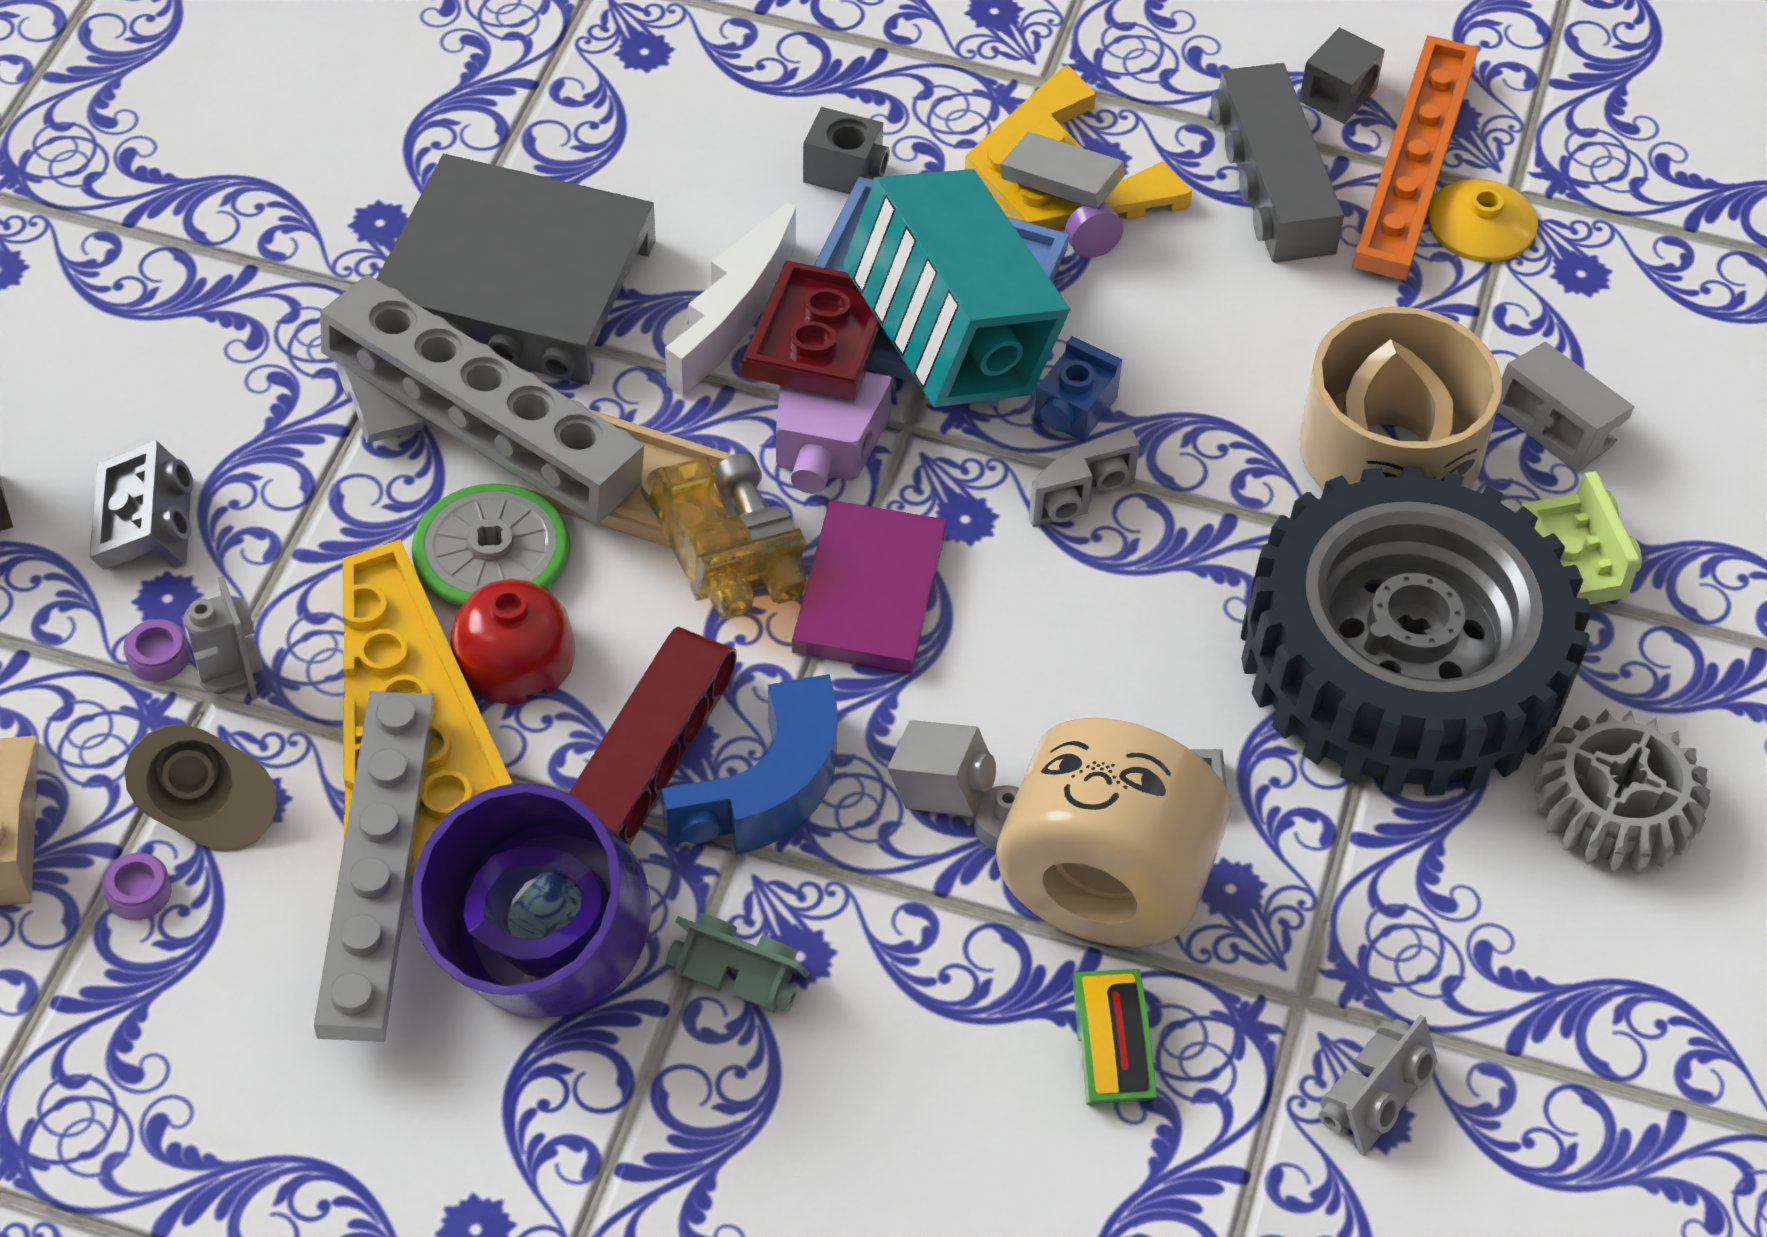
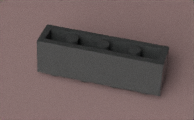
M1276 63L1222 70L1219 92L1213 93L1211 97L1212 118L1216 126L1222 125L1225 133L1227 159L1231 164L1236 163L1239 170L1240 194L1243 201L1250 202L1253 208V225L1257 240L1265 241L1272 262L1335 255L1338 249L1344 214L1285 64Z

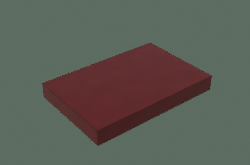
M785 261L742 359L741 377L855 401L883 327L847 272Z

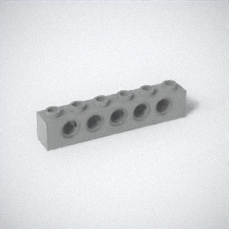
M367 274L320 311L321 353L596 526L641 485L645 446L643 443L636 440L629 432L618 429L595 415L582 403L569 399L543 383L535 374L522 370L496 354L488 345L479 343L457 330L444 318L431 314L405 298L397 289L388 287Z

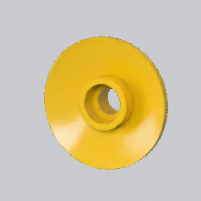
M1485 179L1460 180L1443 187L1433 197L1427 217L1431 233L1444 248L1460 257L1478 262H1501L1521 255L1532 245L1538 229L1536 212L1531 203L1521 193L1505 184Z

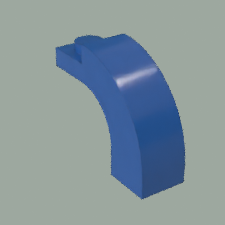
M830 674L768 684V723L773 744L768 753L756 765L734 776L662 788L663 824L668 845L682 842L704 843L714 839L716 836L731 834L736 855L763 848L784 838L813 814L831 785L837 759L838 713Z

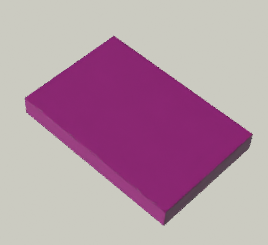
M829 500L792 638V653L912 674L946 533L947 519Z

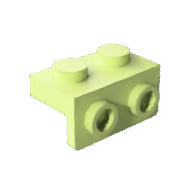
M1596 471L1583 474L1576 494L1521 504L1520 509L1524 506L1538 517L1534 529L1543 538L1554 533L1563 543L1565 550L1560 560L1563 567L1577 565L1583 578L1577 598H1587L1590 605L1628 598L1636 572L1641 568V550L1637 540L1633 536H1628L1619 518L1617 500L1611 491H1606Z

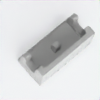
M1545 341L1507 364L1501 378L1502 394L1497 412L1575 471L1580 472L1589 462L1602 455L1615 444L1617 439L1609 433L1630 418L1635 406Z

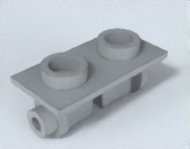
M224 576L217 578L221 596L208 600L198 599L193 601L184 614V623L193 648L201 686L212 693L221 694L230 688L246 683L253 700L258 698L253 673L263 670L255 640L250 635L254 634L255 630L244 597L232 600Z
M1422 1015L1416 1019L1412 1026L1399 1019L1393 1020L1391 1024H1382L1354 1060L1358 1070L1370 1075L1366 1077L1347 1069L1320 1101L1322 1108L1318 1114L1320 1121L1328 1129L1335 1132L1341 1131L1343 1127L1351 1129L1358 1151L1362 1155H1366L1381 1134L1388 1132L1393 1127L1402 1107L1417 1088L1425 1085L1433 1075L1438 1060L1426 1017Z

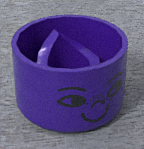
M529 783L503 785L481 792L461 803L439 823L430 835L419 856L413 877L411 899L414 922L418 935L433 961L453 979L501 1009L522 1016L536 1018L565 1016L582 1011L603 1000L633 970L644 949L651 921L650 892L646 876L634 852L619 835L585 804L568 793L549 786ZM548 872L566 875L576 883L582 895L581 908L570 923L543 938L522 939L512 935L508 927V914L513 898L525 883L542 873Z

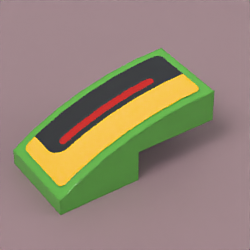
M1140 969L1074 972L1072 975L1078 1040H1081L1086 1104L1154 1100L1157 1098L1155 1072Z

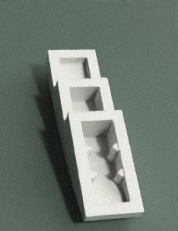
M786 202L711 261V286L688 304L689 329L665 347L666 384L680 396L684 397L723 362L751 329L765 308L785 261L790 260L796 247V206L790 202Z

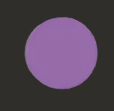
M1103 202L1098 209L1083 205L1068 219L1065 233L1069 234L1068 242L1079 256L1094 258L1108 253L1118 244L1123 234V223L1113 207L1108 203Z
M163 619L149 620L135 626L126 636L123 646L130 671L136 677L150 682L165 681L178 675L186 667L190 655L184 631L177 624Z
M131 853L124 855L109 865L102 878V889L108 907L115 915L123 919L142 920L152 917L166 906L171 897L172 887L166 866L160 859L151 854Z

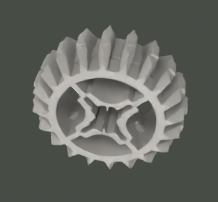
M1606 709L1600 716H1597L1596 722L1581 715L1578 721L1574 722L1572 728L1563 726L1555 735L1553 742H1550L1549 746L1542 753L1539 762L1541 767L1538 768L1534 779V784L1536 785L1534 791L1539 793L1536 800L1537 812L1548 815L1546 820L1547 833H1565L1563 838L1564 851L1577 846L1586 850L1587 864L1599 856L1608 859L1612 872L1620 867L1623 861H1628L1637 873L1647 867L1649 860L1663 867L1666 862L1671 860L1673 854L1681 856L1690 847L1695 835L1701 832L1706 820L1704 814L1710 803L1709 795L1711 790L1705 787L1707 783V769L1695 765L1697 761L1696 748L1678 747L1680 743L1679 731L1667 735L1659 732L1656 718L1643 725L1635 722L1631 710L1623 716L1621 721H1616ZM1628 783L1629 786L1624 788L1621 797L1615 798V794L1620 792L1623 784Z

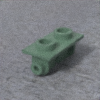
M701 913L697 923L677 916L675 922L688 934L685 942L674 940L666 957V964L675 967V975L691 979L720 991L727 972L731 968L739 971L730 991L732 996L763 1007L772 1013L778 1008L786 1011L790 1010L798 990L797 986L789 983L792 974L808 979L810 974L800 962L794 961L798 952L796 949L764 936L760 937L757 946L734 938L737 930L736 926L708 914Z

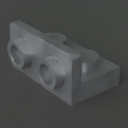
M157 440L97 463L89 558L103 570L153 551L157 552L174 568L187 562L188 538L191 534L189 511L193 478L188 466L181 459H176Z

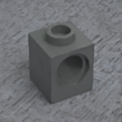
M1339 27L1307 60L1299 102L1345 124L1377 89L1385 49Z
M821 107L803 143V182L850 194L859 176L872 180L876 177L884 176L889 161L890 149L887 146H883V122Z

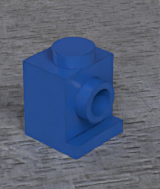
M1071 336L1066 343L1065 352L1037 387L1034 418L1045 423L1055 431L1064 432L1084 442L1118 397L1122 359Z

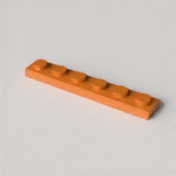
M1427 35L1355 251L1352 268L1403 281L1407 280L1471 78L1479 47Z

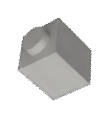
M909 720L887 770L906 809L974 817L984 793L988 792L994 784L996 762L993 755L989 753L977 726Z

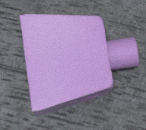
M866 372L855 401L780 385L776 423V463L781 468L793 470L791 482L794 487L805 493L816 494L825 489L828 477L844 480H853L859 477L890 418L891 376Z

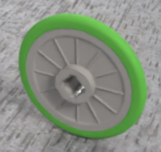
M498 483L470 486L444 497L422 517L412 540V560L422 582L441 599L462 607L474 591L491 582L517 579L531 581L548 589L564 570L570 551V537L567 525L559 511L548 500L528 489Z

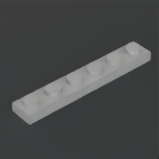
M369 691L314 1020L317 1039L385 1042L435 713L433 694Z

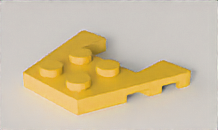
M1069 65L1062 67L965 155L964 170L974 169L1007 217L1057 231H1065L1068 219L1083 204L1004 180L1001 177L1000 163L1028 131L1083 148L1060 124L1093 110L1096 93ZM1162 161L1120 181L1104 202L1111 205L1117 214L1120 213L1128 220L1144 217L1147 208L1169 205L1171 212L1190 207L1192 190Z

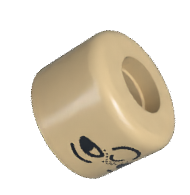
M1381 307L1357 313L1341 321L1325 335L1316 351L1299 437L1301 455L1308 473L1323 490L1326 481L1341 475L1344 476L1348 484L1360 482L1364 469L1381 467L1385 477H1401L1404 466L1423 468V478L1444 481L1446 472L1464 476L1461 486L1471 489L1482 468L1502 394L1501 373L1493 354L1472 331L1448 317L1428 310L1411 307ZM1393 424L1410 430L1423 441H1398L1368 431V426Z
M1081 718L1066 721L1049 729L1037 744L997 841L996 860L1005 884L1014 896L1038 917L1060 930L1088 941L1110 946L1148 947L1158 945L1182 933L1195 915L1230 821L1232 812L1230 796L1221 778L1206 761L1183 744L1160 732L1134 723L1107 718Z

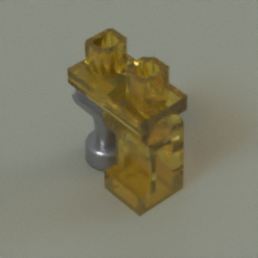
M738 453L720 461L714 468L708 456L658 468L649 498V504L682 570L691 580L690 589L695 600L699 601L709 598L723 619L741 615L751 609L755 599L750 588L751 586L765 583L773 602L781 604L799 599L807 582L800 561L806 546L805 538L800 528L795 529L791 520L792 515L785 508L778 506L768 507L757 489L762 480V471L754 455L751 453ZM718 492L723 497L734 498L739 515L727 518V511Z

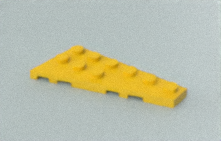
M400 539L342 558L344 621V839L369 691L433 694L435 713L410 876H413L425 843L439 823L452 810L474 795L513 783Z

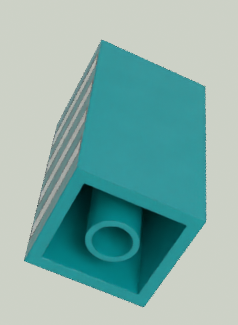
M974 169L875 178L842 265L932 406L942 407L1032 395L1071 309Z

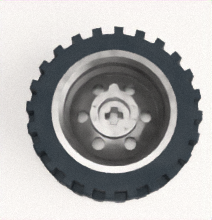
M1404 466L1401 477H1385L1381 467L1364 469L1360 482L1348 484L1342 475L1326 481L1320 499H1317L1311 492H1306L1294 501L1291 517L1288 518L1285 515H1280L1272 526L1268 544H1263L1242 623L1241 639L1245 641L1241 660L1245 674H1256L1251 693L1258 707L1263 708L1273 705L1276 709L1272 724L1273 728L1284 739L1294 733L1306 742L1302 755L1315 764L1319 765L1323 758L1327 757L1343 766L1340 774L1341 778L1358 784L1360 775L1364 774L1383 780L1382 791L1401 794L1404 783L1423 784L1425 796L1444 795L1448 783L1461 780L1466 791L1484 787L1493 768L1502 777H1507L1520 768L1526 751L1531 755H1536L1545 745L1551 728L1557 725L1587 650L1590 635L1584 631L1591 616L1590 604L1587 598H1577L1583 583V578L1577 565L1563 567L1560 562L1565 546L1554 533L1543 538L1534 529L1538 520L1536 515L1524 506L1515 513L1501 504L1504 493L1488 485L1483 493H1479L1461 486L1464 476L1446 472L1444 481L1423 478V468ZM1370 584H1380L1375 594L1368 592L1364 587ZM1477 634H1482L1483 639H1472V637L1476 636Z

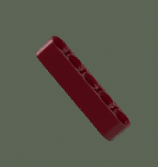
M678 626L668 635L568 793L590 808L629 847L660 798L662 788H666L726 690L736 665L737 651L735 648ZM555 873V874H557V875H560V876H562V877H565V878L571 880V879H570L569 877H567L566 875H562V874Z

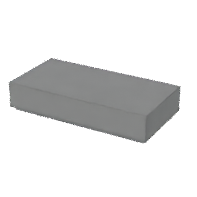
M1029 131L1000 163L1001 177L1004 180L1095 209L1099 208L1125 176L1123 160Z

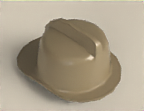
M185 724L162 726L144 735L130 751L125 766L126 790L135 806L152 819L168 826L192 841L215 850H238L258 841L271 826L277 809L276 787L267 770L250 755L215 735Z

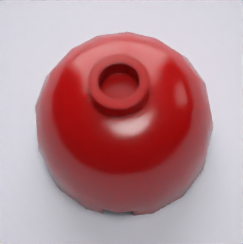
M506 579L491 582L474 591L457 611L451 631V650L471 693L489 702L509 705L526 703V695L538 693L543 689H546L547 695L558 689L571 673L576 652L574 635L567 611L551 592L531 581Z

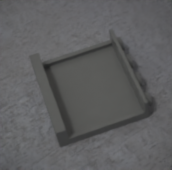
M443 153L376 280L388 287L397 289L405 298L431 314L444 318L451 326L475 341L488 345L496 354L519 368L547 374L556 379H567L589 385L592 379L590 354L637 254L649 257L656 242L654 202Z

